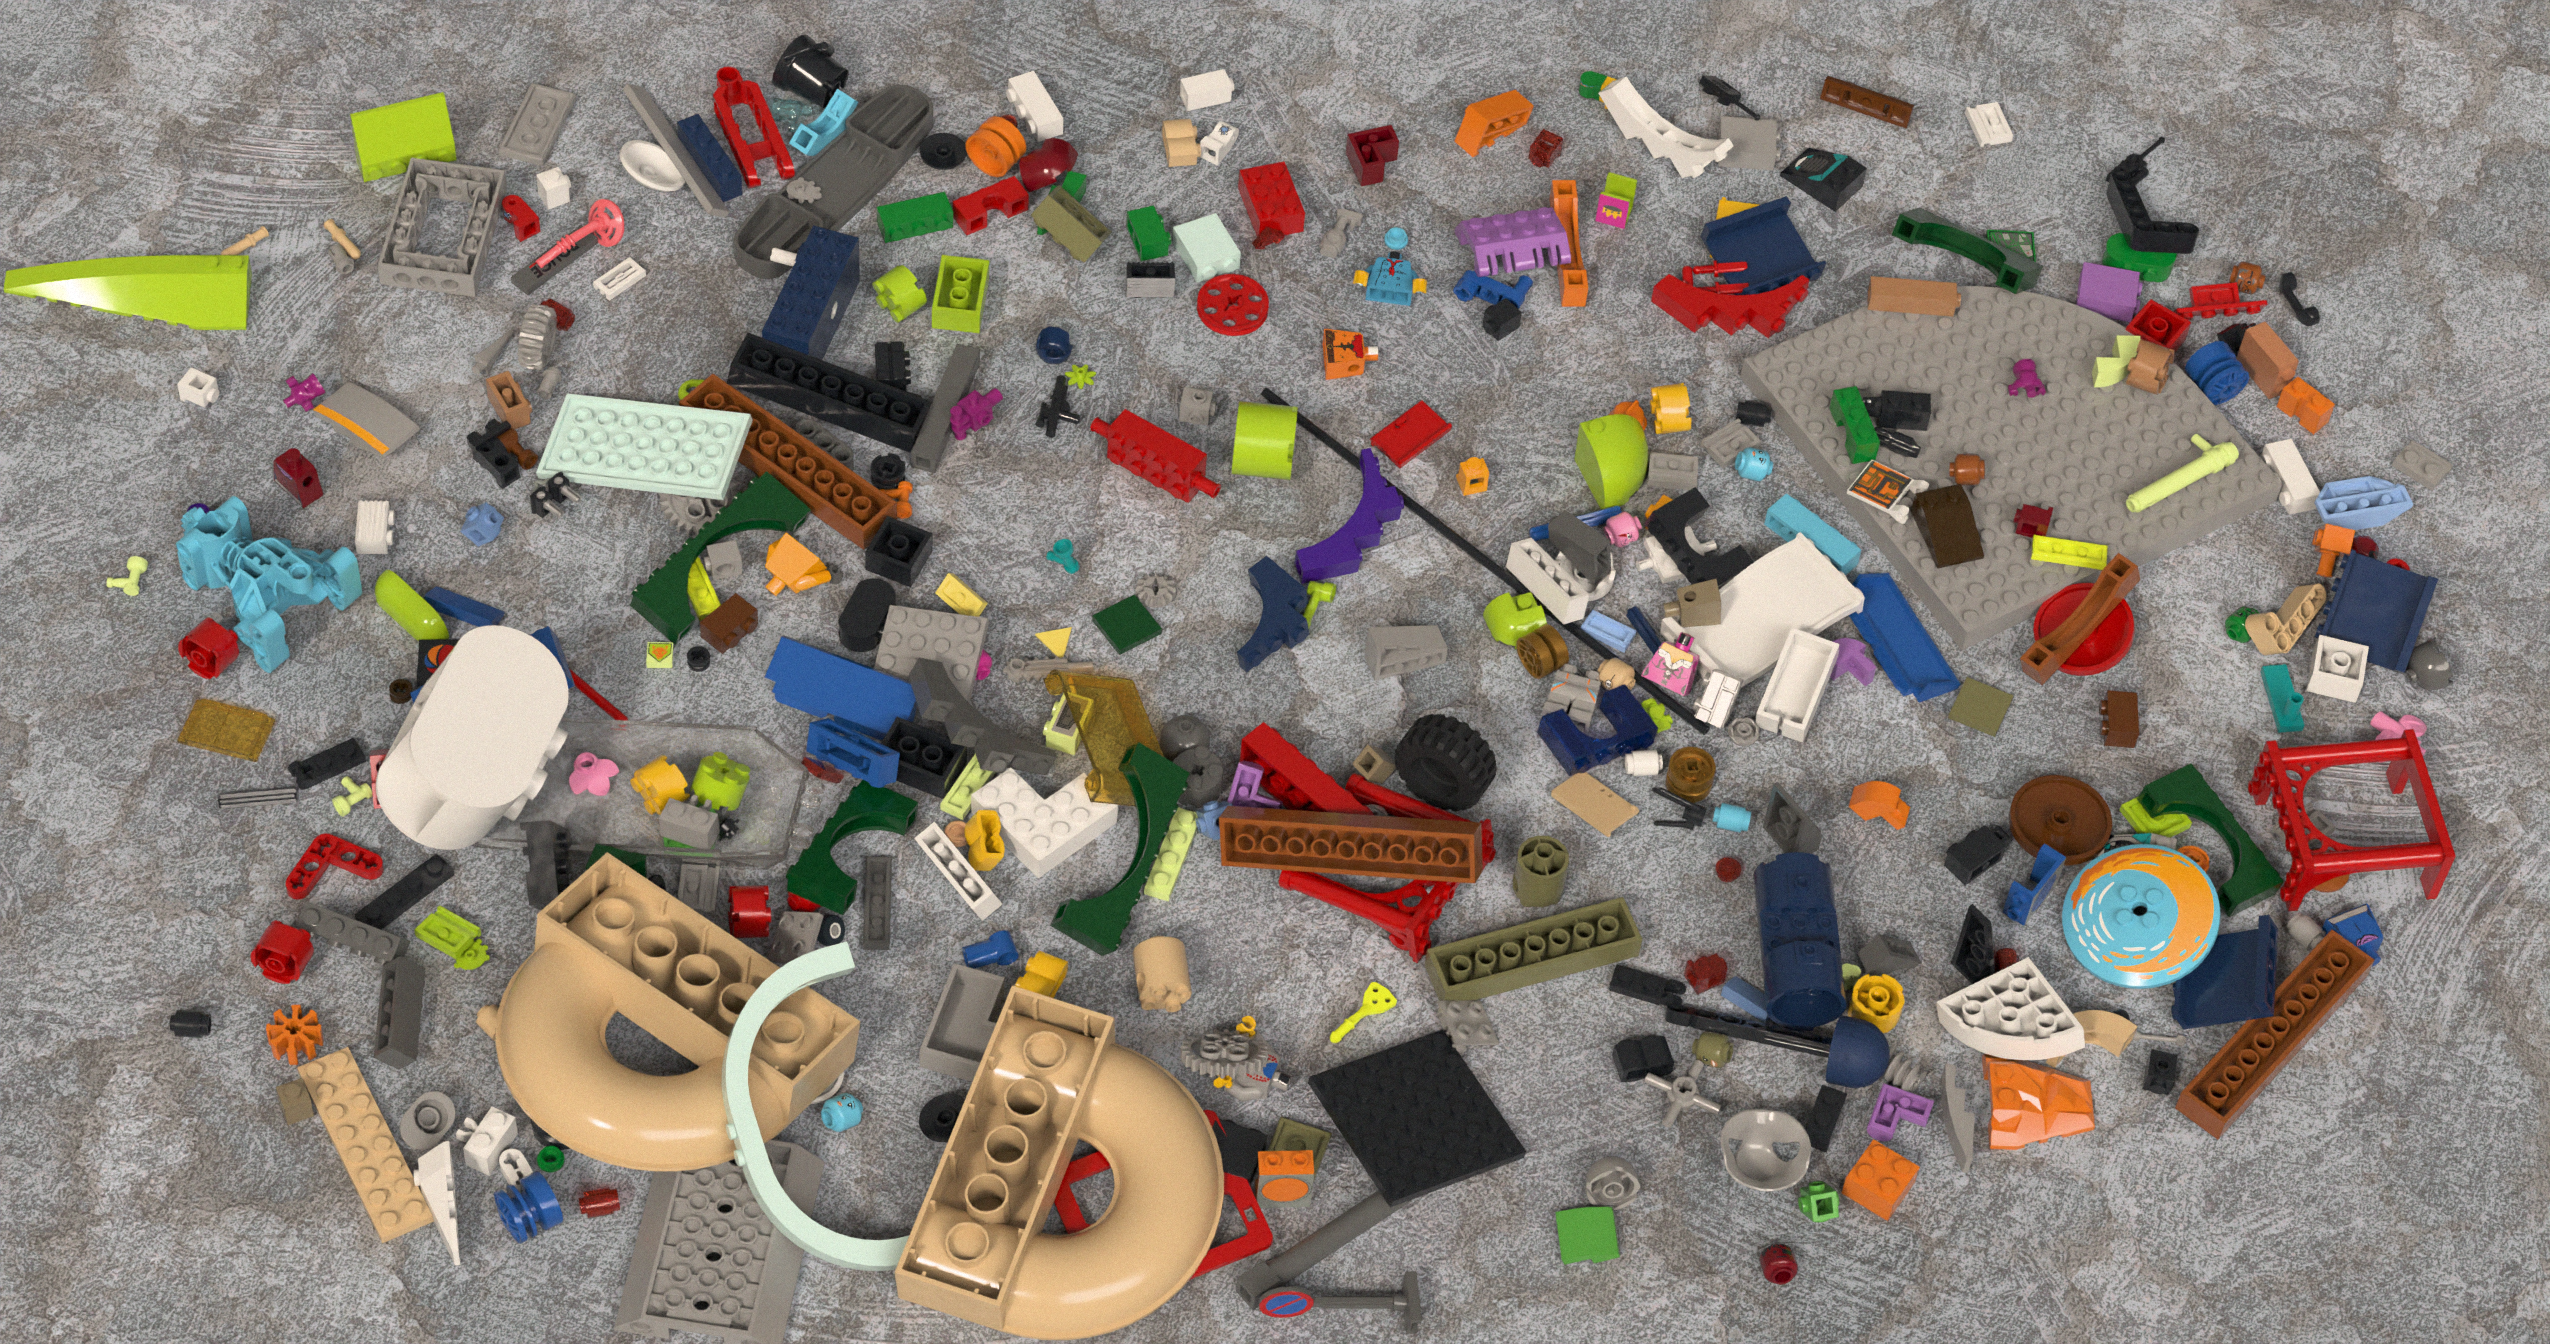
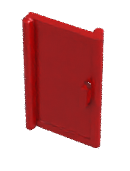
M1421 400L1371 437L1370 441L1373 447L1376 446L1397 467L1402 468L1450 432L1452 424H1447Z

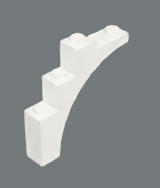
M1627 77L1612 81L1598 93L1625 138H1642L1653 158L1656 159L1663 156L1665 159L1670 158L1682 178L1688 176L1695 178L1705 171L1704 167L1713 160L1715 162L1721 161L1728 155L1726 152L1733 147L1729 138L1720 140L1704 139L1675 127L1645 102Z

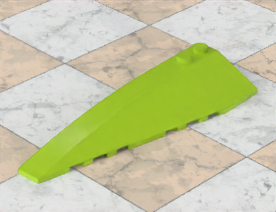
M160 255L100 258L8 270L5 275L4 293L30 298L40 296L47 298V301L55 303L61 300L70 302L71 306L81 307L82 305L92 306V310L128 317L138 315L148 321L159 319L167 321V324L178 326V323L185 324L190 329L247 330L252 271L249 255Z

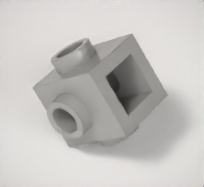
M1184 387L1179 421L1208 426L1210 416L1214 417L1216 411V402H1212L1213 392Z

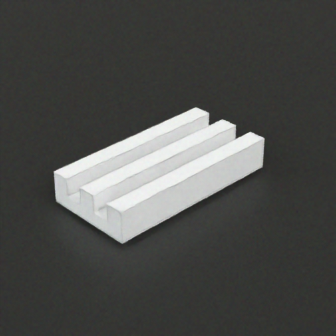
M629 257L593 282V287L596 290L600 289V293L602 295L605 294L606 298L610 301L644 278L646 270Z

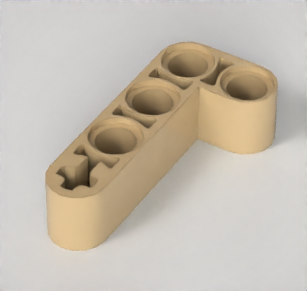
M2321 584L2297 586L2276 614L2267 612L2249 615L2245 622L2246 630L2258 650L2263 655L2282 654L2290 651L2325 603V588Z

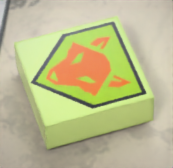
M648 642L647 668H672L673 642Z

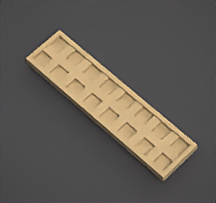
M346 1047L297 1067L298 1074L305 1084L307 1092L381 1242L385 1243L434 1222L433 1215L419 1187L415 1186L414 1177L349 1048Z

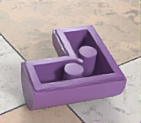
M1249 761L1238 763L1227 802L1233 806L1282 809L1283 804L1282 801L1258 794L1264 768L1261 765Z
M1883 1083L1867 1126V1133L1876 1140L1890 1141L1894 1135L1899 1118L1925 1127L1934 1101Z

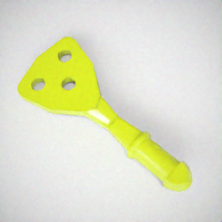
M1377 982L1370 983L1364 993L1362 1007L1355 1014L1346 1018L1335 1031L1331 1032L1330 1041L1332 1043L1340 1042L1350 1030L1355 1028V1025L1362 1018L1388 1011L1396 1006L1397 999L1384 986Z

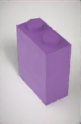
M2084 262L2079 276L2076 305L2109 319L2131 322L2133 314H2138L2140 300H2137L2143 285L2142 282H2139L2140 272Z

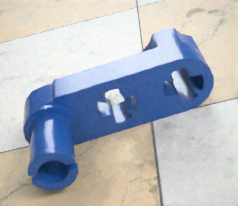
M1467 270L1455 285L1453 292L1458 299L1464 302L1472 300L1475 296L1495 305L1507 298L1519 309L1525 301V295L1532 287L1533 281L1530 277L1522 275L1512 288L1486 276L1478 277L1475 271Z

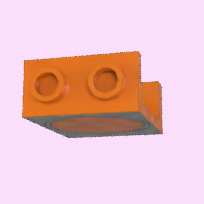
M1313 1150L1258 1151L1259 1177L1255 1179L1254 1185L1255 1198L1260 1208L1310 1207L1314 1181Z

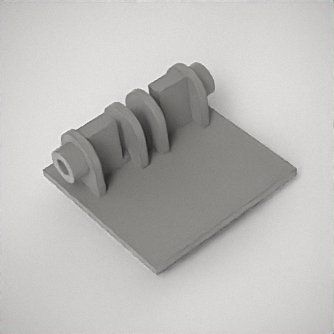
M1480 1000L1437 1001L1439 1006L1437 1017L1443 1026L1442 1029L1452 1042V1047H1455L1459 1054H1463L1466 1051L1465 1047L1467 1045H1499V1041Z

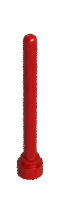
M570 669L577 689L620 725L628 723L627 716Z

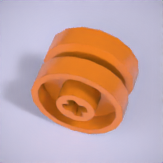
M992 116L967 139L966 151L974 165L982 172L998 178L1004 176L1026 153V143L1020 131L1011 122L1002 117Z

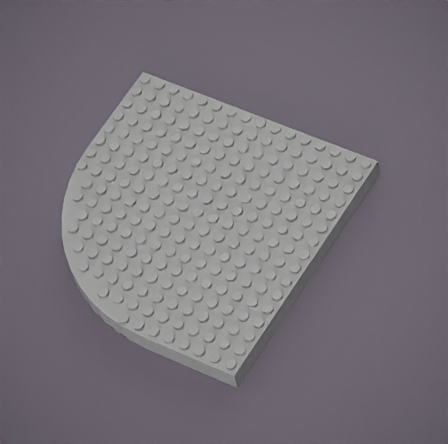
M1957 286V293H1961L1960 307L1955 308L1953 317L1868 310L1867 305L1744 359L1740 376L1742 381L1759 402L1768 404L1767 408L1772 409V418L1961 650L1967 649L2036 616L2043 602L2065 587L2077 583H2095L2102 571L2099 569L2032 560L2033 538L2015 534L2017 523H2013L2017 508L2022 509L2023 504L2037 506L2048 510V507H2053L2046 537L2108 546L2107 564L2120 553L2139 567L2276 502L2283 484L2199 387L2174 362L2173 365L2169 364L2168 380L2162 392L2158 393V395L2127 385L2128 375L2116 384L2094 388L2092 370L2096 357L2113 358L2112 348L2116 335H2135L2126 331V327L2096 312L2038 293L2023 291L2014 294L1998 287ZM2022 359H2031L2035 362L2038 378L2045 386V395L2039 394L2030 398L2027 396L2026 389L2018 388L2019 393L2017 396L2009 395L2008 386L2017 380L2013 374L2015 363ZM1857 386L1862 399L1863 397H1880L1882 390L1931 394V415L1927 431L1883 428L1893 433L1897 431L1912 437L1921 447L1918 458L1905 457L1879 445L1875 461L1914 480L1928 482L1929 487L1927 491L1956 485L1955 477H1950L1949 466L1950 462L1955 461L1957 454H1978L1981 460H1985V479H1981L1978 485H1962L1972 507L1984 552V559L1938 569L1910 512L1915 496L1910 489L1897 504L1905 505L1909 508L1908 520L1903 524L1897 522L1890 514L1847 494L1848 488L1869 462L1852 464L1845 448V426H1836L1829 409L1833 390ZM1869 416L1873 426L1878 427V418ZM1876 431V433L1890 438V436ZM2195 434L2200 435L2213 447L2222 442H2232L2236 446L2239 456L2234 464L2224 467L2223 470L2215 474H2208L2141 512H2131L2127 508L2126 500L2129 495L2202 456L2204 451L2191 441Z

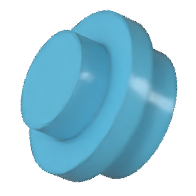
M1394 227L1385 234L1384 242L1389 248L1399 250L1406 247L1408 236L1403 229Z

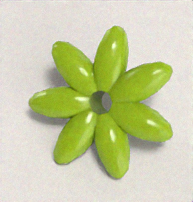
M1073 364V372H1065V376L1071 378L1068 381L1070 386L1077 383L1079 389H1083L1084 383L1088 385L1094 384L1091 378L1096 375V372H1087V364L1082 366V368Z

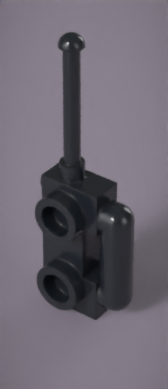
M1702 75L1699 84L1703 86L1702 90L1705 93L1716 95L1718 97L1717 102L1722 105L1730 106V103L1736 104L1754 117L1756 121L1760 120L1761 116L1759 114H1756L1739 102L1741 93L1716 76Z
M2159 137V140L2141 155L2134 153L2128 155L2125 160H2122L2118 166L2107 174L2106 181L2109 183L2113 171L2120 170L2129 173L2135 185H2137L2149 174V170L2146 168L2147 163L2143 158L2161 143H2164L2165 138Z

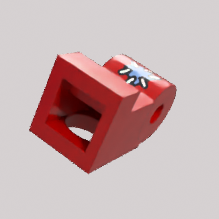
M508 195L503 198V217L507 222L514 225L515 237L520 242L541 232L539 217L521 197Z

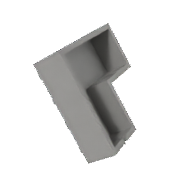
M953 964L920 1048V1067L973 1082L996 1026L994 1020L1004 996L1005 977Z

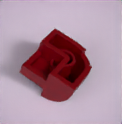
M1058 138L1045 139L1041 149H1035L1029 155L1020 158V173L1028 192L1057 182L1056 176L1065 170L1067 172L1072 170L1078 153L1070 143Z

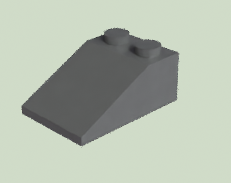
M1778 782L1774 783L1763 824L1765 831L1785 853L1804 852L1812 854L1819 850L1822 838L1819 828L1814 825Z

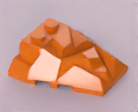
M1989 1054L1982 1055L1984 1080H1989L1991 1117L1988 1123L1990 1149L2018 1150L2024 1148L2027 1143L2038 1141L2041 1144L2054 1136L2061 1135L2064 1138L2094 1130L2095 1123L2090 1080L2027 1060L2004 1059Z

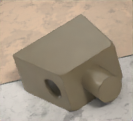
M1712 579L1678 588L1677 601L1663 603L1665 618L1679 616L1682 627L1720 625L1721 597L1717 580Z

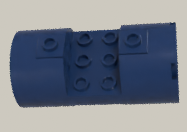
M1791 852L1776 855L1775 861L1768 864L1762 862L1753 874L1766 1010L1769 1018L1777 1024L1798 1031H1813L1814 1027L1834 1021L1846 1009L1832 869L1829 863L1825 864L1819 861V856L1814 854Z

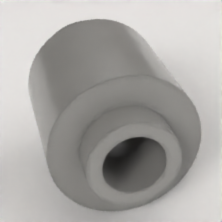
M2302 913L2292 917L2286 926L2289 934L2307 951L2314 949L2326 933L2308 915H2303Z

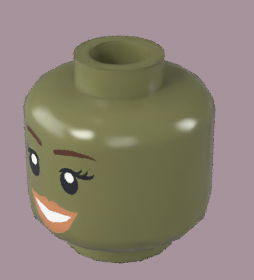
M1705 1031L1700 1035L1699 1039L1694 1040L1692 1053L1696 1055V1060H1700L1705 1066L1722 1068L1726 1063H1730L1732 1059L1733 1043L1730 1042L1727 1035Z

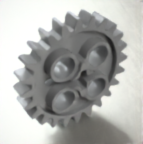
M730 481L724 500L692 496L681 497L675 494L662 493L660 494V502H662L660 510L664 511V519H670V527L678 525V533L685 529L687 530L686 535L688 537L692 532H696L697 536L699 529L707 521L711 523L715 519L716 513L723 506L728 507L732 504L733 497L739 492L737 490V482L731 483ZM717 504L721 505L722 507H714L713 505Z
M1214 1029V1033L1204 1030L1203 1035L1194 1033V1037L1188 1036L1187 1040H1183L1180 1058L1181 1062L1185 1063V1067H1191L1192 1072L1200 1070V1075L1209 1073L1210 1077L1220 1075L1221 1079H1224L1225 1076L1235 1079V1075L1245 1077L1246 1073L1255 1075V1071L1261 1072L1262 1067H1266V1063H1268V1046L1264 1045L1263 1040H1257V1036L1249 1037V1033L1241 1035L1238 1030L1233 1033H1229L1228 1029H1225L1224 1032Z

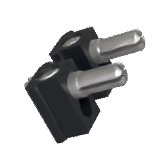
M558 472L552 478H547L543 481L537 479L533 483L535 488L530 495L532 514L539 515L541 518H544L550 512L561 518L564 515V511L556 506L552 499L560 504L567 498H570L575 503H579L582 500V496L570 488L569 479L563 476V472ZM548 482V491H546L545 486L539 488V484Z

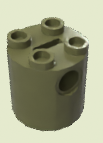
M1538 835L1528 838L1521 844L1517 853L1513 875V890L1523 906L1546 907L1557 904L1560 901L1568 871L1569 853L1559 840L1550 836Z

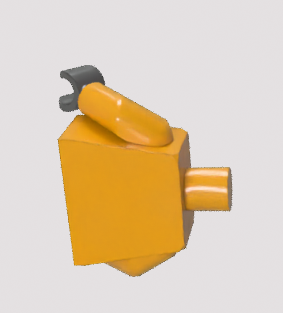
M787 530L783 537L768 546L765 568L774 577L765 588L774 596H777L785 586L796 594L827 582L839 584L842 581L844 573H837V565L832 564L829 571L825 570L827 567L824 563L799 543V535L793 538L791 531Z

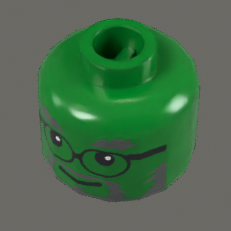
M2243 606L2227 617L2225 628L2230 639L2240 643H2246L2251 640L2246 630L2245 622L2249 615L2259 614L2256 609Z

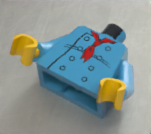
M1392 251L1388 253L1387 258H1377L1375 264L1370 265L1364 271L1356 270L1353 284L1358 283L1364 287L1367 286L1365 300L1410 306L1412 293H1427V280L1419 278L1416 271L1411 270V263L1401 260L1402 255L1399 252Z

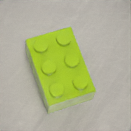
M942 255L932 305V328L980 334L989 283L990 260Z

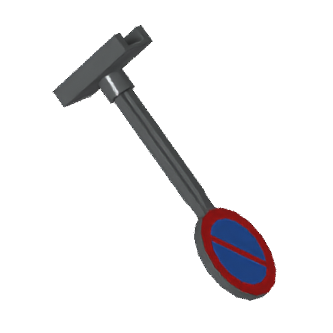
M1406 1271L1401 1282L1402 1294H1392L1391 1296L1313 1297L1309 1290L1288 1286L1269 1290L1262 1294L1259 1299L1260 1311L1265 1315L1277 1318L1298 1316L1313 1307L1324 1309H1392V1311H1404L1406 1334H1417V1323L1422 1322L1416 1271Z

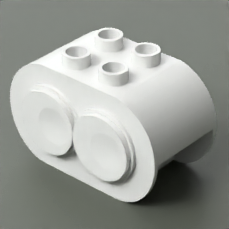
M491 625L478 627L467 632L458 641L449 655L421 688L377 773L376 793L380 806L388 819L402 833L422 845L436 849L454 850L465 848L486 836L502 816L514 821L522 811L528 798L534 799L548 775V772L542 770L548 758L554 759L568 735V732L557 727L567 708L569 695L565 674L555 656L532 636L505 626Z

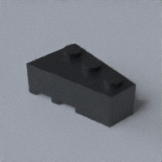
M551 820L520 822L521 831L526 830L527 847H523V856H529L530 871L525 872L529 906L538 910L544 909L570 886L569 874L572 870V864L569 859V848L572 844L571 834L568 829Z

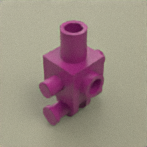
M993 388L984 396L974 390L960 400L957 406H953L950 409V422L955 439L964 440L967 437L966 430L971 428L976 432L994 419L992 407L1003 400V396L998 389Z

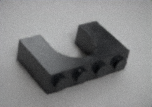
M1694 487L1653 511L1644 524L1691 585L1716 579L1720 589L1753 564L1754 561L1741 545L1722 556L1714 558L1700 555L1691 548L1685 537V527L1700 519L1710 507L1698 489Z

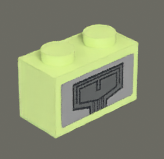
M1063 693L1060 702L1056 701L1053 706L1052 720H1047L1043 729V735L1046 736V747L1075 755L1092 717L1093 701Z

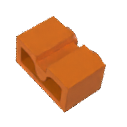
M2297 376L2282 389L2276 407L2291 418L2294 415L2299 417V424L2314 435L2329 422L2335 404Z

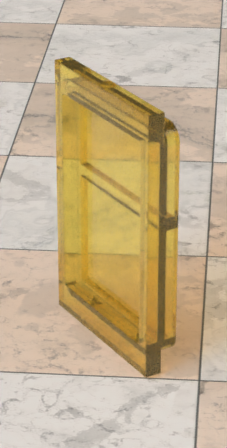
M208 699L196 700L177 741L180 744L257 762L275 724V719L269 718L265 713Z

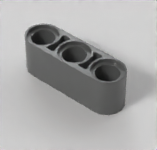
M805 418L797 422V433L850 470H854V453L848 445L812 419Z

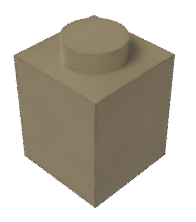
M1367 745L1352 763L1367 780L1383 784L1396 768L1395 761L1382 748Z
M302 1078L275 1087L278 1102L287 1125L314 1116L311 1099Z

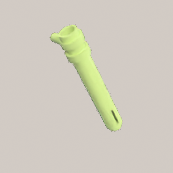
M2195 434L2191 441L2204 451L2202 456L2129 495L2126 500L2127 508L2131 512H2141L2208 474H2215L2223 470L2224 467L2234 464L2239 456L2236 446L2232 442H2222L2213 447L2200 435Z

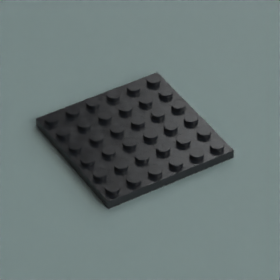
M1444 1030L1312 1075L1308 1080L1309 1086L1390 1208L1520 1160L1526 1154V1150L1455 1047H1452V1042Z

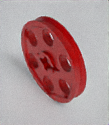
M1224 274L1216 276L1207 281L1198 293L1197 312L1199 318L1209 329L1222 335L1242 336L1252 333L1263 325L1268 315L1269 299L1265 289L1258 282L1244 275ZM1232 284H1240L1243 288L1234 290L1230 286ZM1215 289L1218 290L1220 294L1217 296H1212L1208 293V291ZM1251 296H1258L1262 300L1259 302H1252L1249 300V298ZM1206 308H1214L1217 312L1208 314L1204 310ZM1254 314L1258 319L1252 321L1248 320L1245 316ZM1232 320L1236 324L1234 326H1226L1223 322Z

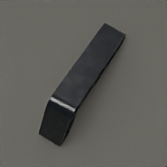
M2120 170L2111 173L2106 196L2127 245L2131 249L2140 252L2190 254L2194 251L2199 233V228L2196 225L2186 222L2151 221L2132 176Z

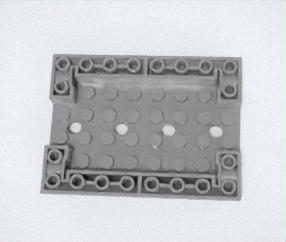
M776 1140L768 1141L764 1146L780 1186L790 1200L812 1219L824 1161L798 1144ZM730 1161L719 1165L694 1170L654 1171L614 1330L669 1339L671 1330L675 1329L724 1337V1344H783L804 1250L783 1235L765 1215L750 1190L742 1166H734ZM728 1204L733 1207V1210L729 1213H721L718 1208L721 1205ZM716 1252L721 1255V1258L718 1261L712 1262L706 1256ZM699 1301L709 1303V1307L705 1310H697L694 1305Z

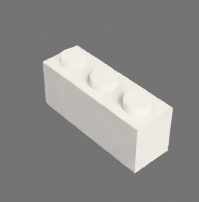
M1031 71L1008 79L1007 98L1010 103H1014L1019 118H1023L1028 133L1030 135L1033 134L1037 142L1063 134L1064 118L1036 73Z
M2288 439L2265 444L2260 458L2283 483L2279 492V500L2282 506H2285L2288 514L2316 509L2314 502L2320 491L2293 440Z

